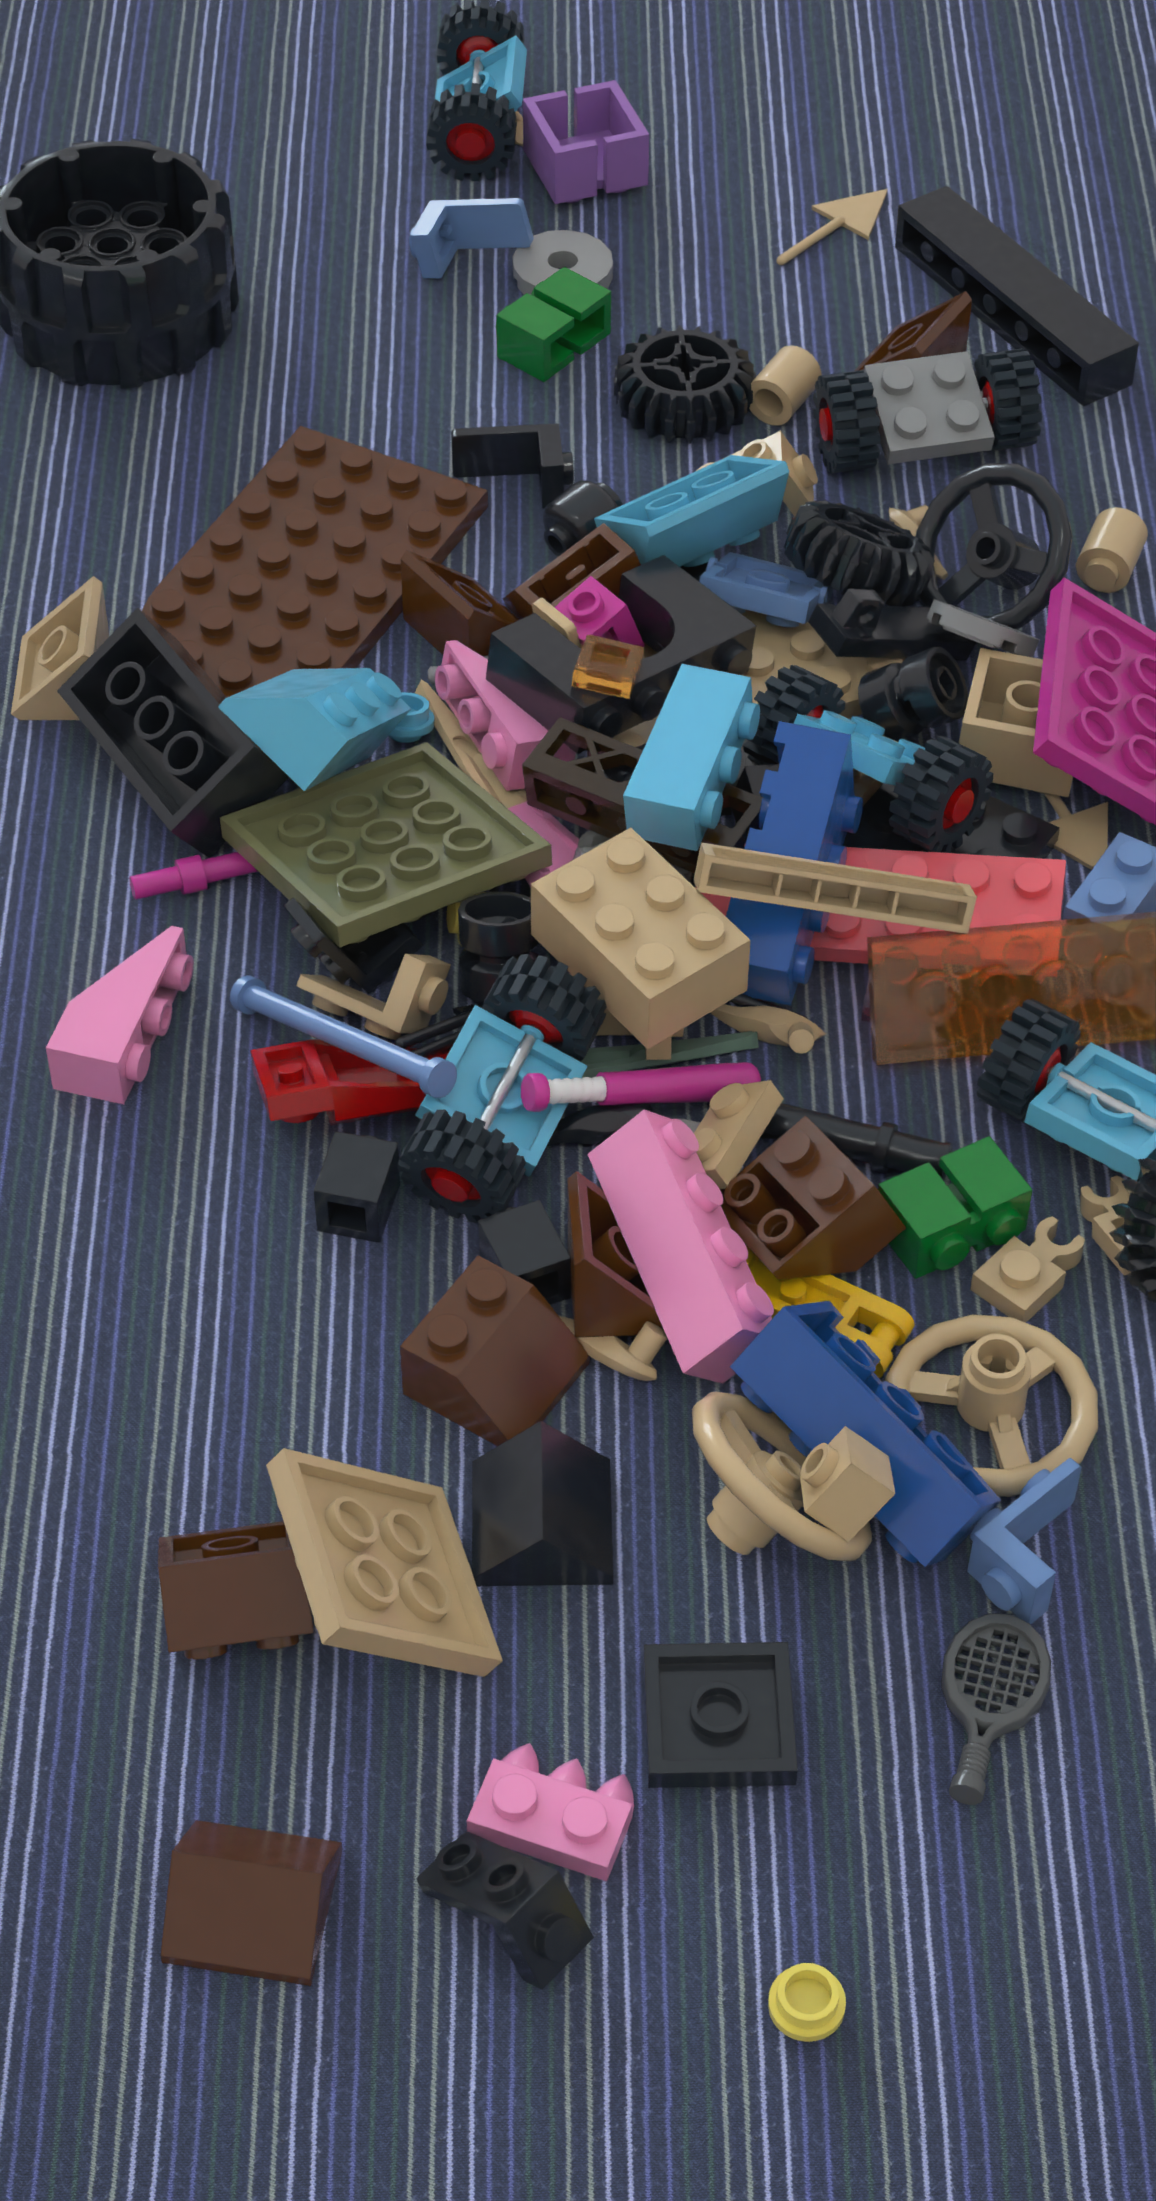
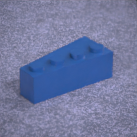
M779 721L773 741L778 750L779 769L778 772L765 770L759 792L760 796L763 797L759 814L760 830L749 829L744 849L846 865L847 847L843 846L847 832H857L863 809V798L855 796L851 734ZM731 897L726 917L751 940L747 991L743 994L752 998L791 1006L798 983L807 984L811 976L815 951L810 945L814 932L823 933L825 931L830 913Z
M830 1301L784 1306L730 1366L744 1381L741 1384L743 1393L762 1411L766 1413L774 1412L792 1430L788 1434L789 1439L805 1457L819 1444H829L845 1426L888 1455L895 1495L875 1515L888 1529L885 1534L887 1541L903 1558L912 1563L919 1561L924 1567L947 1559L972 1532L977 1522L987 1512L994 1509L1001 1499L946 1435L932 1430L928 1435L919 1425L924 1420V1415L921 1411L922 1407L906 1389L898 1388L887 1381L882 1382L877 1377L874 1371L880 1359L865 1341L858 1339L854 1342L835 1328L844 1317Z

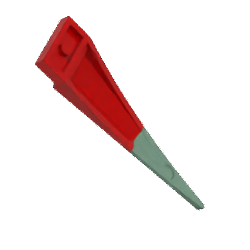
M748 1031L671 1041V1059L646 1060L645 1046L642 1044L589 1048L585 1058L581 1061L588 1066L582 1078L595 1077L599 1072L633 1071L759 1048L757 1032ZM309 1039L250 1050L254 1076L270 1121L282 1120L288 1123H301L314 1119L319 1112L327 1111L330 1126L415 1111L419 1109L426 1096L421 1090L419 1083L390 1072L385 1068L321 1040ZM405 1048V1049L408 1050V1051H412V1050H415V1049H417V1048ZM444 1050L427 1059L430 1060L434 1057L446 1059L450 1050Z

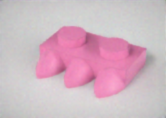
M528 1743L511 1751L501 1761L493 1758L467 1818V1832H471L505 1848L607 1882L632 1820L634 1811L633 1791L625 1774L610 1779L596 1791L587 1789L584 1770L577 1758L557 1767L548 1776L540 1774L537 1755L532 1745Z

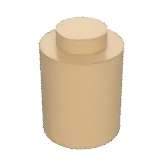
M785 346L762 369L751 383L753 403L749 408L759 420L775 426L789 421L815 390V383L818 381V377L822 376L821 368L814 356L801 347Z
M1116 507L1106 509L1096 517L1076 562V571L1083 583L1096 591L1105 593L1119 591L1127 585L1148 537V530L1144 521L1136 513L1128 509Z

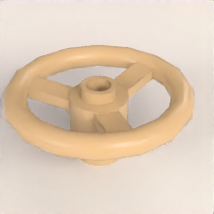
M972 1314L934 1324L902 1347L884 1381L890 1382L898 1388L906 1389L916 1401L957 1406L961 1417L969 1425L989 1432L1000 1469L973 1468L997 1496L1012 1497L1020 1495L1024 1486L1036 1473L1043 1469L1052 1472L1068 1458H1072L1076 1463L1080 1464L1098 1431V1393L1082 1360L1052 1333L1013 1317ZM976 1341L963 1357L961 1375L919 1371L924 1363L945 1348ZM1052 1371H1055L1059 1374L1071 1398V1424L1059 1446L1039 1461L1030 1463L1017 1423L1024 1414L1028 1388Z
M710 1392L694 1405L692 1409L694 1437L708 1464L725 1484L724 1488L713 1499L712 1505L714 1509L707 1516V1523L710 1529L721 1542L739 1554L748 1555L755 1547L764 1548L779 1533L797 1547L827 1560L855 1561L864 1553L872 1542L870 1522L850 1542H847L830 1529L810 1521L798 1512L801 1507H804L800 1471L807 1457L800 1453L792 1444L788 1436L792 1430L774 1412L766 1413L741 1395L723 1392ZM748 1430L756 1433L780 1451H775L773 1454L762 1451Z

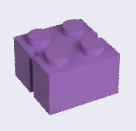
M616 80L574 88V137L569 138L568 95L565 90L523 98V150L555 204L573 203L583 198L597 196V189L601 188L607 194L622 193L631 188L648 185L649 133Z

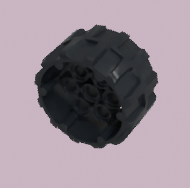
M131 139L130 142H95L87 140L71 143L72 147L46 156H35L23 163L20 172L8 184L0 186V325L7 335L13 336L16 353L30 367H42L61 376L62 382L76 386L86 384L120 385V388L124 389L141 387L144 382L163 378L174 373L180 376L195 369L196 361L206 355L213 347L221 348L232 332L231 312H235L239 303L230 201L219 180H210L206 173L203 172L199 159L186 152L178 154L171 150L151 145V142L147 140Z

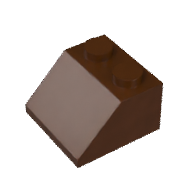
M477 1255L400 1345L403 1394L496 1446L501 1445L536 1423L543 1422L590 1364V1356L582 1344L533 1284Z
M284 1521L159 1538L158 1571L169 1653L184 1651L185 1657L188 1659H207L227 1653V1645L251 1641H256L257 1648L280 1649L297 1644L300 1641L299 1635L313 1633L310 1604L300 1572L296 1566L295 1556Z

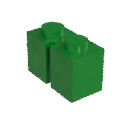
M562 267L546 280L537 284L531 295L526 293L496 315L497 357L542 382L547 381L574 361V352L582 355L611 334V291L566 267Z
M990 1136L940 1157L939 1166L952 1182L946 1185L929 1162L879 1183V1192L906 1227L888 1244L915 1279L937 1269L948 1270L964 1260L969 1253L970 1247H973L978 1252L991 1245H1004L1014 1236L1017 1237L1026 1230L1032 1188Z

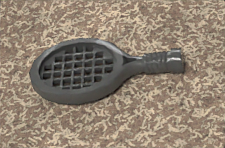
M989 1613L970 1620L953 1636L944 1655L941 1688L948 1709L963 1725L968 1735L967 1744L962 1748L957 1773L953 1775L949 1787L950 1796L963 1804L976 1805L981 1803L986 1790L984 1780L991 1757V1752L989 1751L991 1743L1004 1734L1024 1727L1040 1711L1049 1691L1051 1658L1045 1641L1030 1623L1012 1614ZM1004 1635L1003 1640L992 1638V1636ZM1007 1636L1016 1640L1017 1644L1007 1642ZM976 1641L987 1643L986 1648L975 1646ZM990 1644L1001 1647L1000 1652L990 1650ZM1004 1648L1014 1650V1656L1003 1653ZM963 1650L970 1651L969 1656L961 1655L960 1653ZM1018 1652L1029 1654L1028 1659L1017 1657ZM973 1653L984 1655L983 1660L972 1658ZM987 1656L997 1658V1664L986 1661ZM1001 1660L1012 1662L1011 1667L1000 1665ZM957 1661L967 1663L966 1668L955 1666ZM970 1664L981 1667L980 1672L970 1670ZM1015 1664L1026 1666L1025 1671L1015 1669ZM984 1668L995 1670L994 1675L983 1673ZM1029 1668H1036L1038 1674L1029 1672ZM998 1672L1009 1674L1008 1679L998 1677ZM954 1673L964 1675L963 1680L956 1679ZM967 1676L977 1678V1684L966 1681ZM1012 1676L1022 1677V1683L1013 1681ZM1027 1679L1037 1681V1685L1026 1684ZM981 1680L992 1682L991 1687L980 1685ZM995 1684L1006 1686L1005 1691L995 1689ZM964 1688L975 1690L974 1696L963 1693ZM1009 1688L1020 1689L1019 1695L1009 1692ZM1024 1691L1033 1693L1030 1697L1023 1696ZM978 1692L989 1694L988 1699L977 1697ZM992 1696L1002 1697V1703L992 1701ZM1007 1699L1017 1701V1706L1006 1704ZM975 1704L986 1706L985 1711L976 1708ZM989 1708L999 1709L1000 1713H989Z

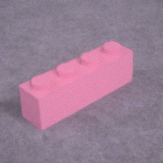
M644 1109L587 1155L683 1374L723 1384L736 1374L731 1369V1364L772 1320L771 1316L774 1313L773 1304L766 1292L756 1284L746 1262L748 1258L747 1247L740 1236L729 1225L721 1207L723 1195L717 1184L706 1174L696 1152L699 1149L696 1136L681 1120L670 1119Z

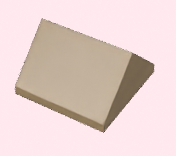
M96 577L90 578L22 636L11 715L17 719L80 720L57 690L109 638L103 584Z

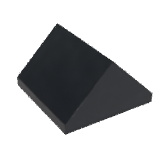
M540 1421L472 1461V1574L476 1585H613L610 1459Z

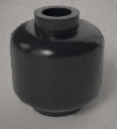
M580 480L571 485L545 507L543 514V523L546 530L544 532V540L549 549L555 555L560 556L597 528L594 518L622 506L620 498L604 483Z

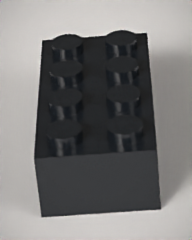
M139 608L57 690L170 832L208 858L226 842L222 838L220 817L266 801L289 778L272 759L218 708L227 697L177 638Z

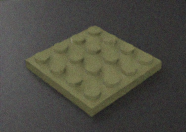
M428 742L337 774L306 791L299 788L220 817L222 838L289 901L294 897L303 905L329 938L339 947L362 942L373 934L402 923L416 921L427 913L456 902H463L471 896L507 882L522 880L528 874L552 865V849L548 841Z

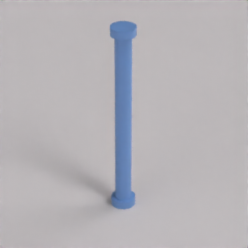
M246 975L239 978L231 989L230 1002L234 1009L245 1014L258 1012L419 1083L421 1090L434 1098H443L448 1095L456 1083L457 1070L452 1062L441 1057H434L429 1060L269 991L266 989L263 981L253 976Z

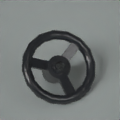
M986 463L956 476L931 501L916 531L915 537L923 540L924 545L928 546L934 553V558L937 537L949 513L968 495L971 496L978 530L972 535L967 546V564L940 588L938 587L933 564L930 571L932 573L926 590L922 591L920 600L925 607L931 608L934 599L957 606L985 580L1006 589L1015 590L1030 585L1039 576L1034 588L1014 607L992 616H982L1017 630L1026 626L1049 605L1050 591L1064 578L1068 571L1073 535L1066 504L1046 477L1021 464ZM994 486H1014L1032 495L1045 513L1050 536L1048 553L1040 551L1036 542L1030 537L1003 525Z

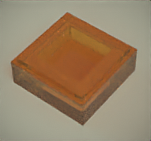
M587 635L574 668L572 686L630 699L642 665L644 648L594 635Z

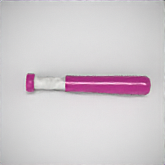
M748 1062L599 1072L592 1078H555L553 1080L547 1079L542 1073H528L523 1077L521 1083V1099L525 1109L530 1112H541L548 1107V1104L597 1101L599 1105L710 1102L712 1097L723 1087L733 1083L748 1084L761 1082V1076L757 1067Z

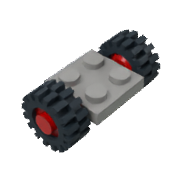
M1024 349L980 354L974 363L976 371L973 370L968 351L869 364L864 365V370L819 376L818 381L815 383L816 392L814 393L813 401L816 409H813L814 419L817 420V427L815 428L816 437H819L820 440L818 448L820 454H823L822 461L824 466H827L829 473L874 468L880 455L877 444L882 445L887 465L982 451L1033 446V444L1037 443V436H1040L1041 432L1038 422H1042V412L1039 410L1042 397L1041 394H1038L1039 378L1038 375L1034 376L1036 367L1034 361L1030 360L1029 352L1024 351Z

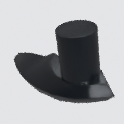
M650 1103L595 1105L577 1111L559 1121L547 1146L561 1143L590 1145L602 1143L642 1110L645 1109L653 1112V1108Z

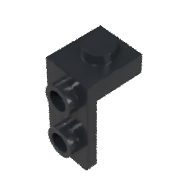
M559 423L457 428L451 431L453 476L456 478L538 474L542 509L564 492V485L574 484L572 452H562Z
M294 897L284 905L298 922L290 931L312 957H318L340 983L344 984L351 977L368 994L400 967L405 954H415L424 946L407 924L402 923L373 934L362 942L339 947L329 938L308 910Z
M471 1832L463 1833L455 1841L447 1844L438 1853L436 1859L417 1877V1882L423 1893L493 1925L523 1981L540 1989H543L594 1938L558 1870Z

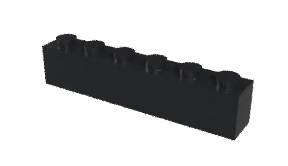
M944 186L898 206L895 248L953 297L966 291L972 299L971 312L1013 348L1028 351L1030 360L1034 361L1035 366L1083 407L1133 384L1139 342L952 189Z

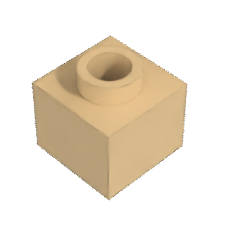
M846 1426L829 1444L821 1443L816 1446L805 1459L800 1471L804 1512L847 1542H850L895 1495L889 1456Z

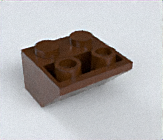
M603 523L502 599L505 605L519 619H523L534 614L532 604L541 597L555 607L590 576L618 597L622 573L640 566L641 563L635 550Z
M806 1115L738 1173L725 1189H720L723 1195L721 1207L731 1229L740 1236L746 1246L778 1280L855 1272L906 1229L876 1186Z

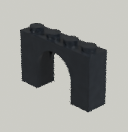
M662 555L622 573L618 598L627 604L643 642L656 651L657 654L635 660H616L600 657L579 648L534 613L491 633L486 680L548 731L561 717L614 738L616 735L645 721L653 720L659 715L681 664L743 675L748 672L752 661V649L757 626L665 555ZM566 741L564 742L576 754L586 750Z

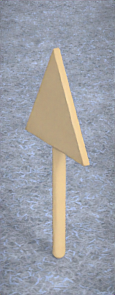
M888 189L812 205L813 211L831 221L779 255L776 260L777 264H786L841 226L869 240Z
M1044 793L1060 819L1049 822L1060 827L1058 841L1054 848L1092 870L1108 848V802L1071 814L1060 796Z

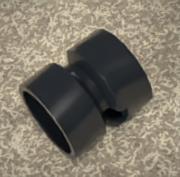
M933 647L907 657L902 663H891L867 672L860 679L858 698L864 719L885 729L883 736L898 742L900 739H906L919 734L924 728H936L960 719L965 714L968 692L964 676L952 655L942 647Z
M497 891L474 895L461 902L458 909L459 942L465 949L461 951L459 956L460 989L463 995L471 1000L484 1003L501 969L510 958L514 957L518 960L520 955L529 954L535 962L539 955L530 951L538 944V941L531 935V898L514 892Z

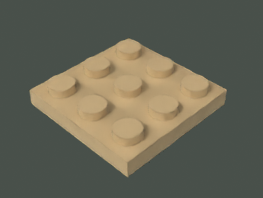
M283 1448L266 1464L277 1498V1505L281 1511L295 1556L296 1566L300 1572L312 1610L314 1624L323 1645L482 1677L487 1676L503 1661L442 1487Z

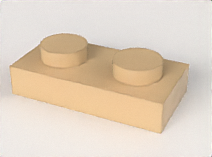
M771 1080L748 1084L733 1083L720 1089L712 1097L709 1110L694 1132L699 1143V1149L696 1151L706 1174L717 1184L719 1189H725L729 1182L737 1176L784 1099Z

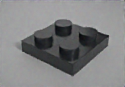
M788 1642L645 1644L643 1646L648 1788L796 1785L798 1770Z

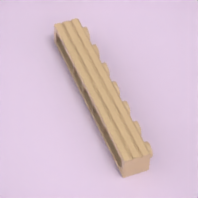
M701 843L694 875V883L697 892L965 934L969 932L977 898L969 884Z

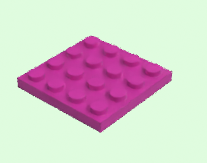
M1064 577L1050 591L1033 753L1044 759L1049 765L1063 770L1092 787L1097 793L1111 798L1138 814L1145 821L1156 825V632Z

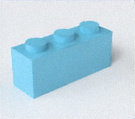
M681 664L623 794L626 829L632 828L646 841L698 851L707 828L715 829L719 822L723 806L722 792L726 783L734 784L738 777L743 742L745 739L752 740L757 732L760 719V705L752 703L751 677Z

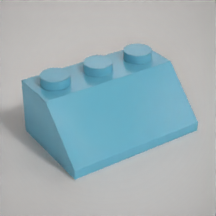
M730 455L594 518L596 527L603 523L606 524L633 548L641 565L665 555L679 567L682 565L684 567L698 566L708 562L711 557H715L714 550L727 544L737 546L751 542L760 536L759 529L778 521L789 476L787 462Z
M370 668L293 669L227 697L218 706L303 791L368 759L411 710L400 698L402 694L399 687L384 674L375 673Z

